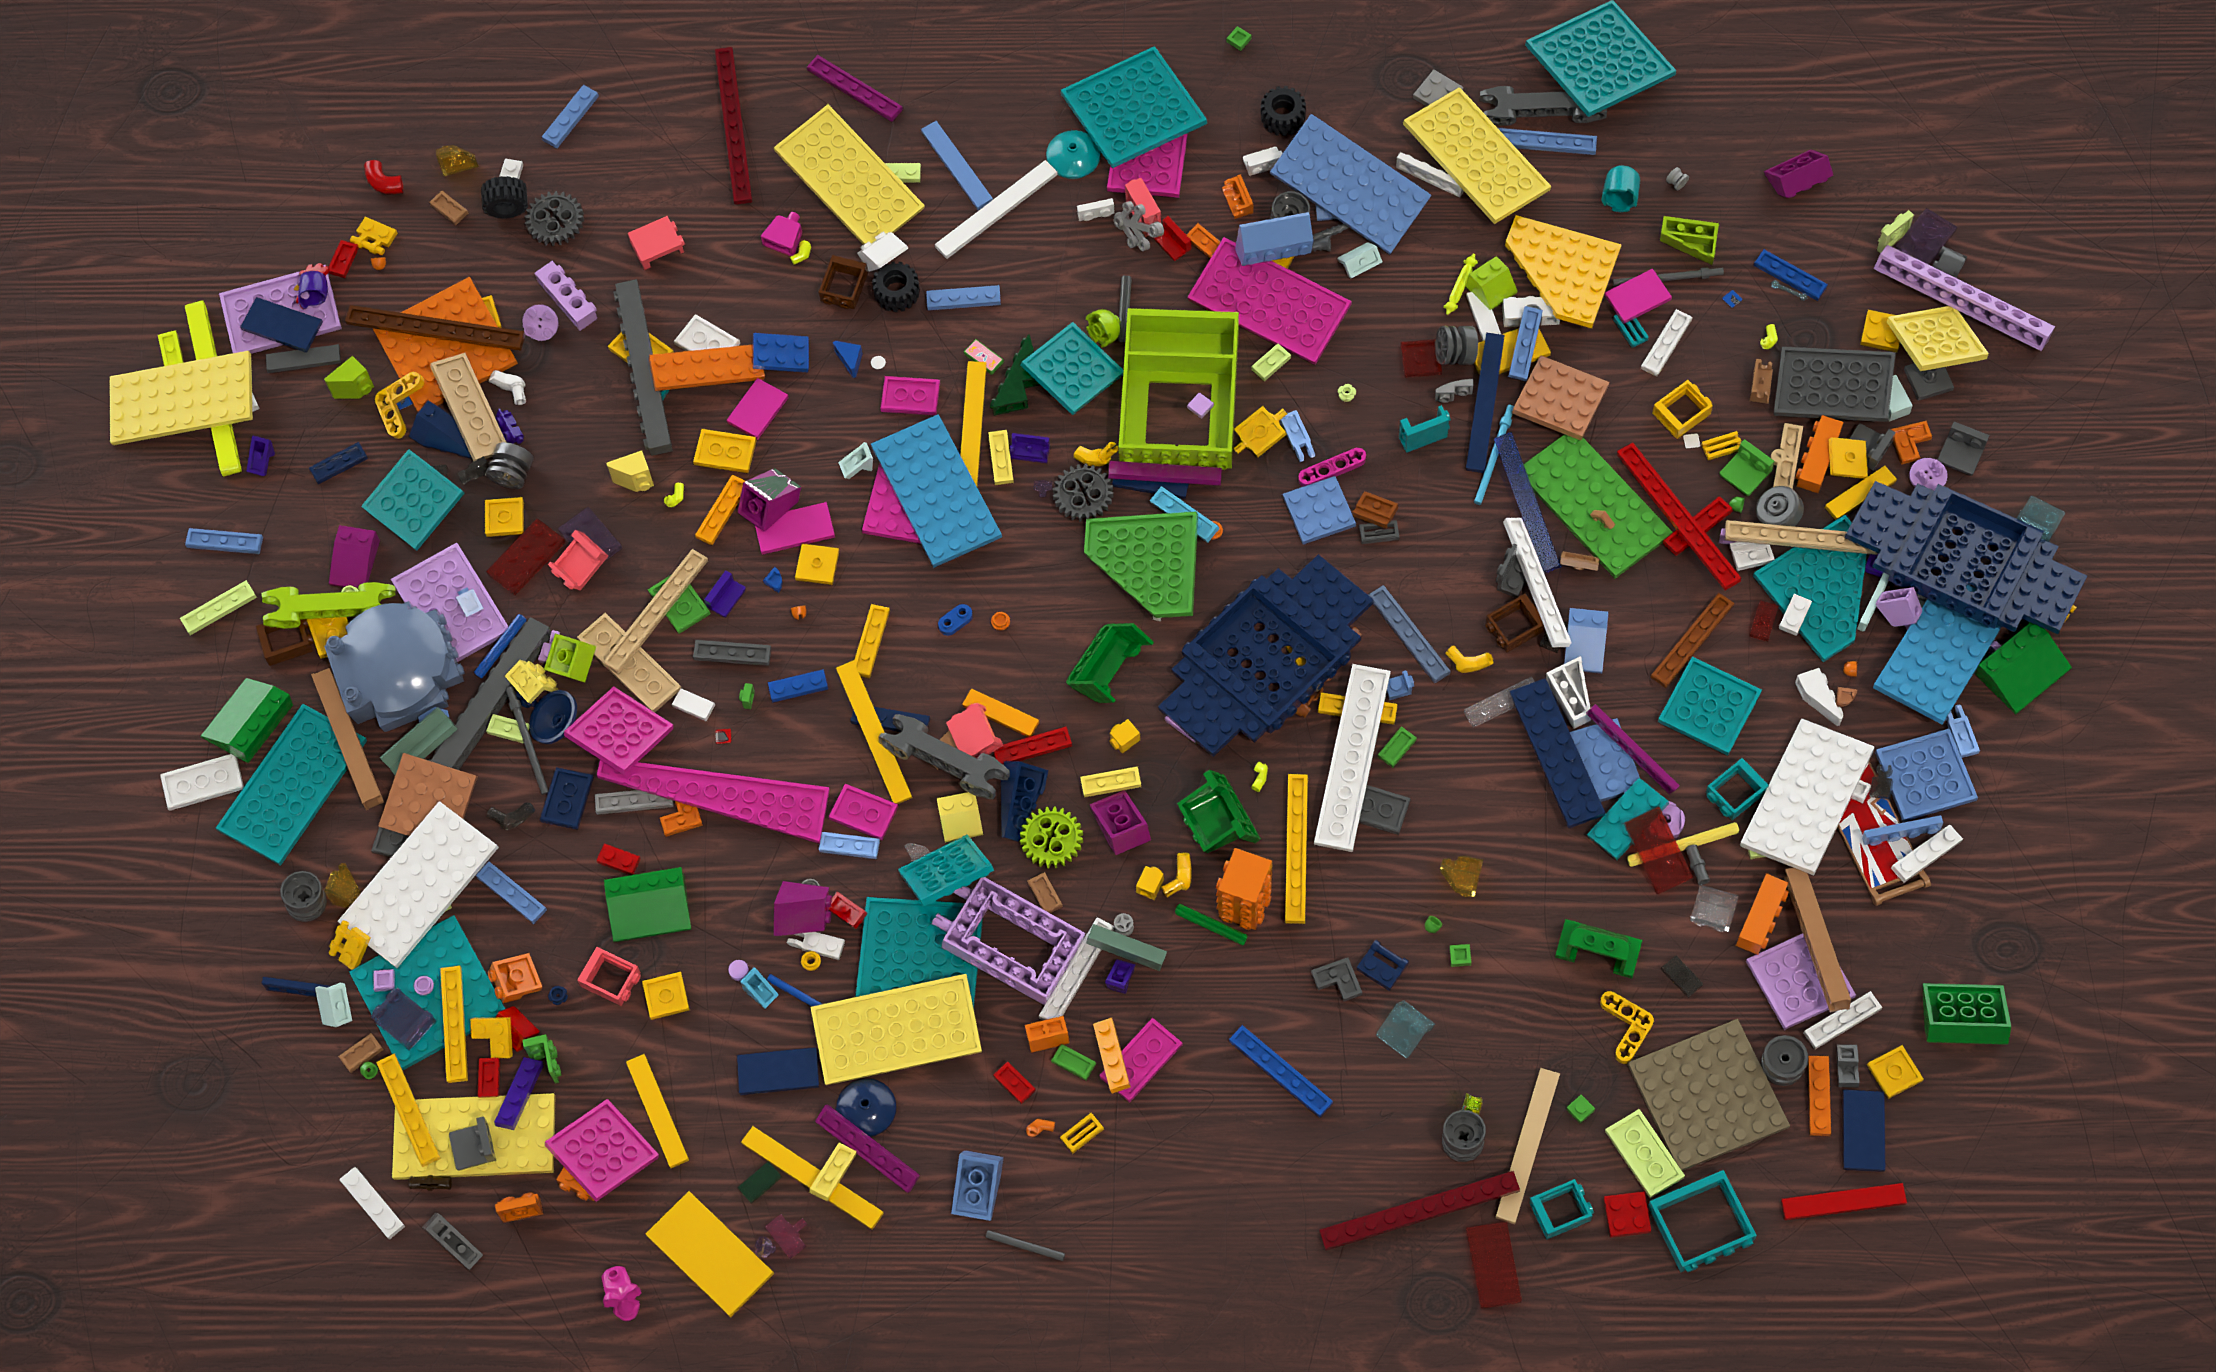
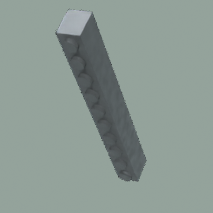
M637 279L615 284L616 291H613L615 301H619L620 307H617L618 317L623 320L620 328L622 335H626V340H623L625 351L629 350L630 356H627L628 366L633 369L630 377L632 384H636V389H633L635 400H639L640 404L637 406V412L639 417L642 416L643 422L640 423L642 434L646 433L647 439H643L645 450H649L651 456L671 452L673 449L661 390L655 391L649 363V355H653L639 284Z
M531 617L522 625L518 636L512 639L509 649L501 655L500 662L491 669L486 682L480 685L477 695L471 698L465 712L459 715L455 725L457 730L437 747L435 755L428 761L456 770L461 768L486 732L492 715H497L509 699L506 688L513 685L505 675L519 660L532 663L536 660L541 652L543 643H547L550 639V627Z

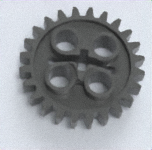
M555 191L554 195L548 192L547 197L541 194V200L535 198L536 204L530 203L531 209H526L528 214L525 216L526 227L532 238H537L538 243L544 240L545 245L551 242L552 246L555 245V242L562 245V240L568 243V238L575 239L574 233L579 234L578 228H583V209L576 198L572 199L571 194L567 197L564 192L558 195L557 191Z
M1077 464V469L1070 466V472L1063 470L1064 476L1058 475L1059 481L1054 482L1053 500H1055V506L1059 507L1060 513L1065 511V517L1071 515L1072 521L1079 517V522H1081L1084 517L1086 519H1089L1090 516L1096 518L1097 513L1103 516L1102 509L1108 511V505L1112 504L1111 498L1114 497L1112 492L1113 485H1110L1111 479H1107V473L1101 474V468L1095 471L1094 465L1088 469L1087 464L1084 465V468ZM1076 480H1079L1083 492H1080V487ZM1085 480L1092 481L1090 483H1084ZM1069 487H1074V488H1075L1074 490H1071V491H1070V490H1067V488H1069ZM1084 494H1086L1090 506L1087 505ZM1093 495H1098V496H1100L1099 498H1096V499H1095V498H1092ZM1077 502L1083 503L1080 506L1074 505Z

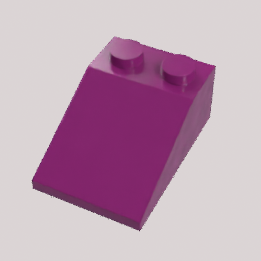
M339 525L334 541L329 585L339 587L351 585L358 589L360 584L368 583L380 543L376 531Z
M1125 790L1090 804V808L1115 855L1151 841L1146 821Z

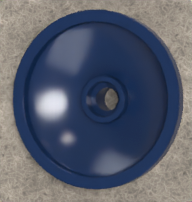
M556 690L544 696L534 708L530 718L529 727L532 737L542 744H552L562 739L564 731L576 720L577 703L575 698L564 690Z
M860 1079L850 1083L843 1089L837 1100L836 1111L868 1136L873 1137L884 1132L892 1124L896 1115V1100L890 1088L884 1083L875 1079ZM862 1102H869L867 1106H862Z

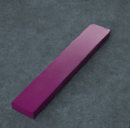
M819 55L807 66V71L891 122L903 110V107Z
M1109 461L1108 478L1221 485L1222 468Z
M1596 704L1586 712L1668 794H1671L1680 786Z
M825 1105L815 1122L847 1147L857 1151L856 1154L907 1193L911 1192L920 1175L832 1107Z

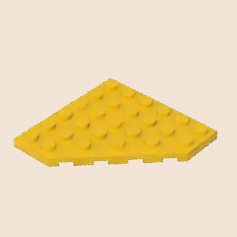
M1516 215L1505 243L1508 251L1511 250L1515 261L1521 269L1525 270L1527 278L1534 287H1537L1541 298L1546 305L1551 307L1556 319L1592 328L1618 258L1621 244Z

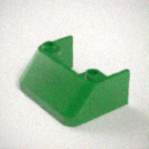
M1134 623L1106 624L1099 630L1067 678L1066 683L1072 689L1098 703H1114L1116 699L1111 696V688L1108 684L1126 658L1137 656L1141 651L1142 645H1153L1154 642Z

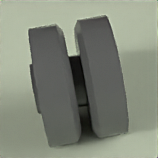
M1778 1036L1769 1041L1764 1049L1760 1064L1767 1079L1773 1084L1780 1086L1792 1085L1799 1081L1808 1063L1807 1049L1801 1041L1792 1036Z

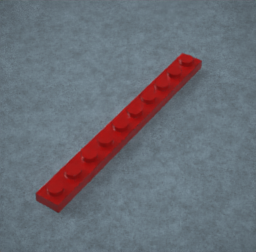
M1631 443L1618 450L1617 456L1722 588L1726 591L1741 582L1739 574L1635 444Z

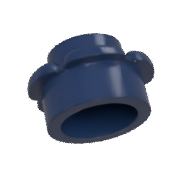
M555 986L550 990L548 998L554 1005H560L562 1002H566L568 998L567 990L564 987Z

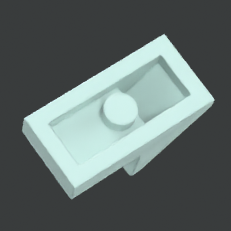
M864 442L838 462L844 478L850 479L862 469L872 471L873 457L867 443Z

